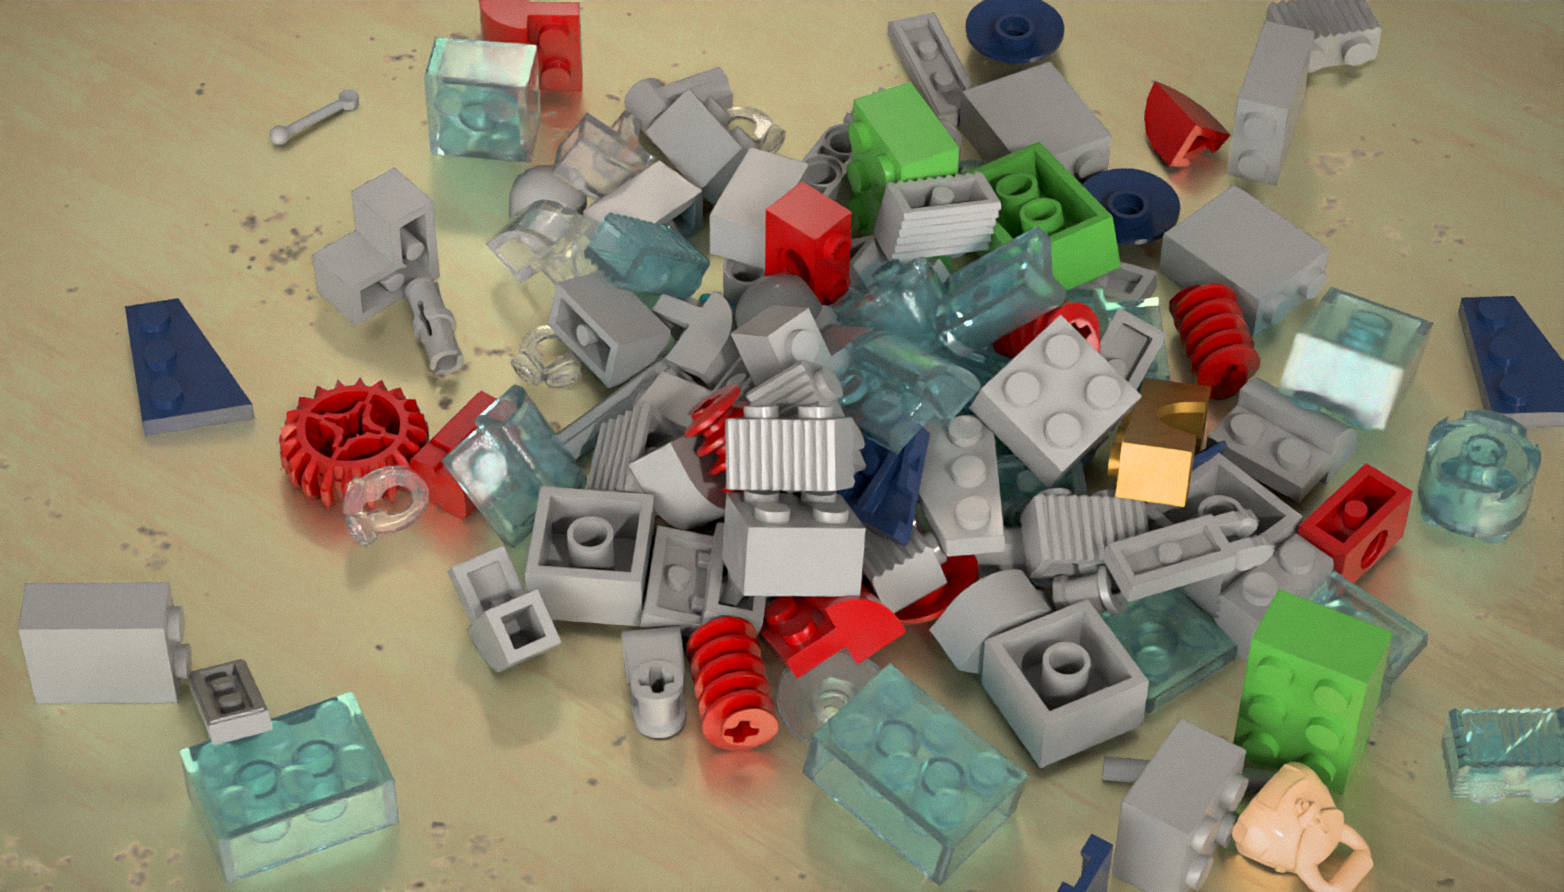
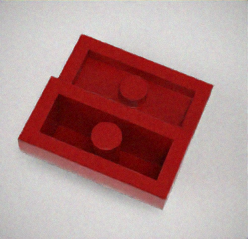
M479 0L484 77L487 85L495 94L514 103L531 105L532 91L582 92L583 68L580 2Z
M861 583L860 596H783L775 599L765 607L763 624L758 636L798 679L840 650H843L858 665L906 633V630L898 617Z

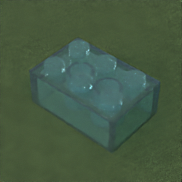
M1331 286L1297 331L1278 392L1290 396V400L1294 404L1304 409L1317 411L1324 408L1343 415V420L1354 427L1371 430L1376 427L1384 430L1414 381L1434 323Z
M891 663L812 734L802 771L806 777L938 886L954 873L1015 813L1028 778V774Z
M352 691L270 719L272 731L213 746L211 741L208 740L179 750L189 799L226 885L400 823L394 777Z

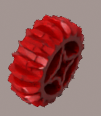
M361 377L355 385L344 386L337 379L334 389L326 390L316 386L314 399L299 397L296 410L287 411L284 422L285 426L281 428V434L279 435L281 465L285 469L293 489L302 490L308 502L321 498L327 510L337 503H343L349 513L355 504L366 503L373 511L376 500L384 499L394 504L397 490L411 492L414 477L410 467V459L430 441L429 428L424 414H421L420 408L417 406L416 399H406L401 387L388 391L382 380L373 386H366Z

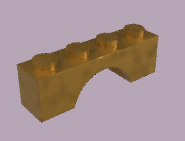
M1145 377L1139 393L1142 397L1122 420L1121 426L1119 425L1117 429L1116 441L1112 442L1108 476L1118 478L1115 497L1185 507L1190 490L1194 455L1200 453L1204 440L1210 386Z

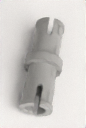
M431 277L416 278L405 289L406 298L414 315L412 327L415 337L424 344L430 369L434 370L437 375L452 374L458 371L464 362L463 354L454 335L456 330L454 315L449 309L445 308L437 281L434 282V279Z

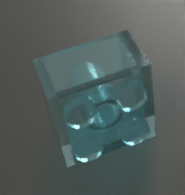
M435 37L424 76L431 154L531 163L541 124L537 46Z

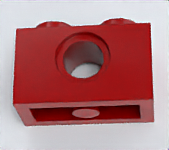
M801 181L766 208L765 276L779 272L797 275L807 283L822 305L829 306L830 304L838 303L846 295L851 282L849 269L850 249L852 246V212Z
M1365 463L1302 522L1298 528V535L1333 558L1334 566L1328 595L1336 600L1404 535L1413 491L1368 463Z

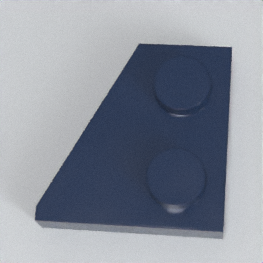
M879 407L862 433L865 446L860 449V453L866 468L853 475L855 480L853 488L838 490L836 494H841L866 529L906 546L911 536L930 433L918 422Z

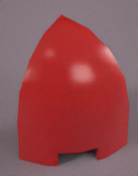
M1157 81L1154 82L1146 101L1144 123L1146 136L1159 156L1169 166L1186 167L1191 165L1188 158L1199 155L1207 148L1212 153L1218 151L1231 136L1219 121L1188 96L1170 86Z

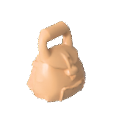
M1290 761L1283 765L1244 809L1232 831V838L1240 854L1275 868L1277 872L1285 873L1287 871L1297 874L1314 892H1352L1373 868L1370 847L1364 838L1353 827L1344 822V814L1336 808L1327 785H1324L1312 769L1299 762ZM1339 842L1346 844L1354 852L1331 878L1325 881L1320 875L1317 866L1333 852Z

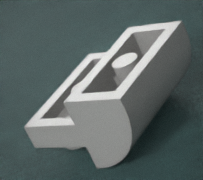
M1254 378L1240 389L1236 407L1207 436L1206 448L1225 440L1227 448L1222 454L1224 457L1249 476L1300 503L1319 481L1327 485L1355 454L1358 435L1354 428L1260 378Z
M717 523L714 536L657 525L652 545L640 628L651 629L680 625L681 636L690 638L691 634L701 625L713 619L731 616L743 618L751 622L757 630L758 636L763 624L766 596H743L722 560L724 523Z

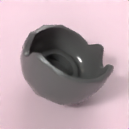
M779 272L755 280L743 292L735 308L734 320L737 328H739L771 305L807 307L810 309L815 320L822 309V304L801 277Z

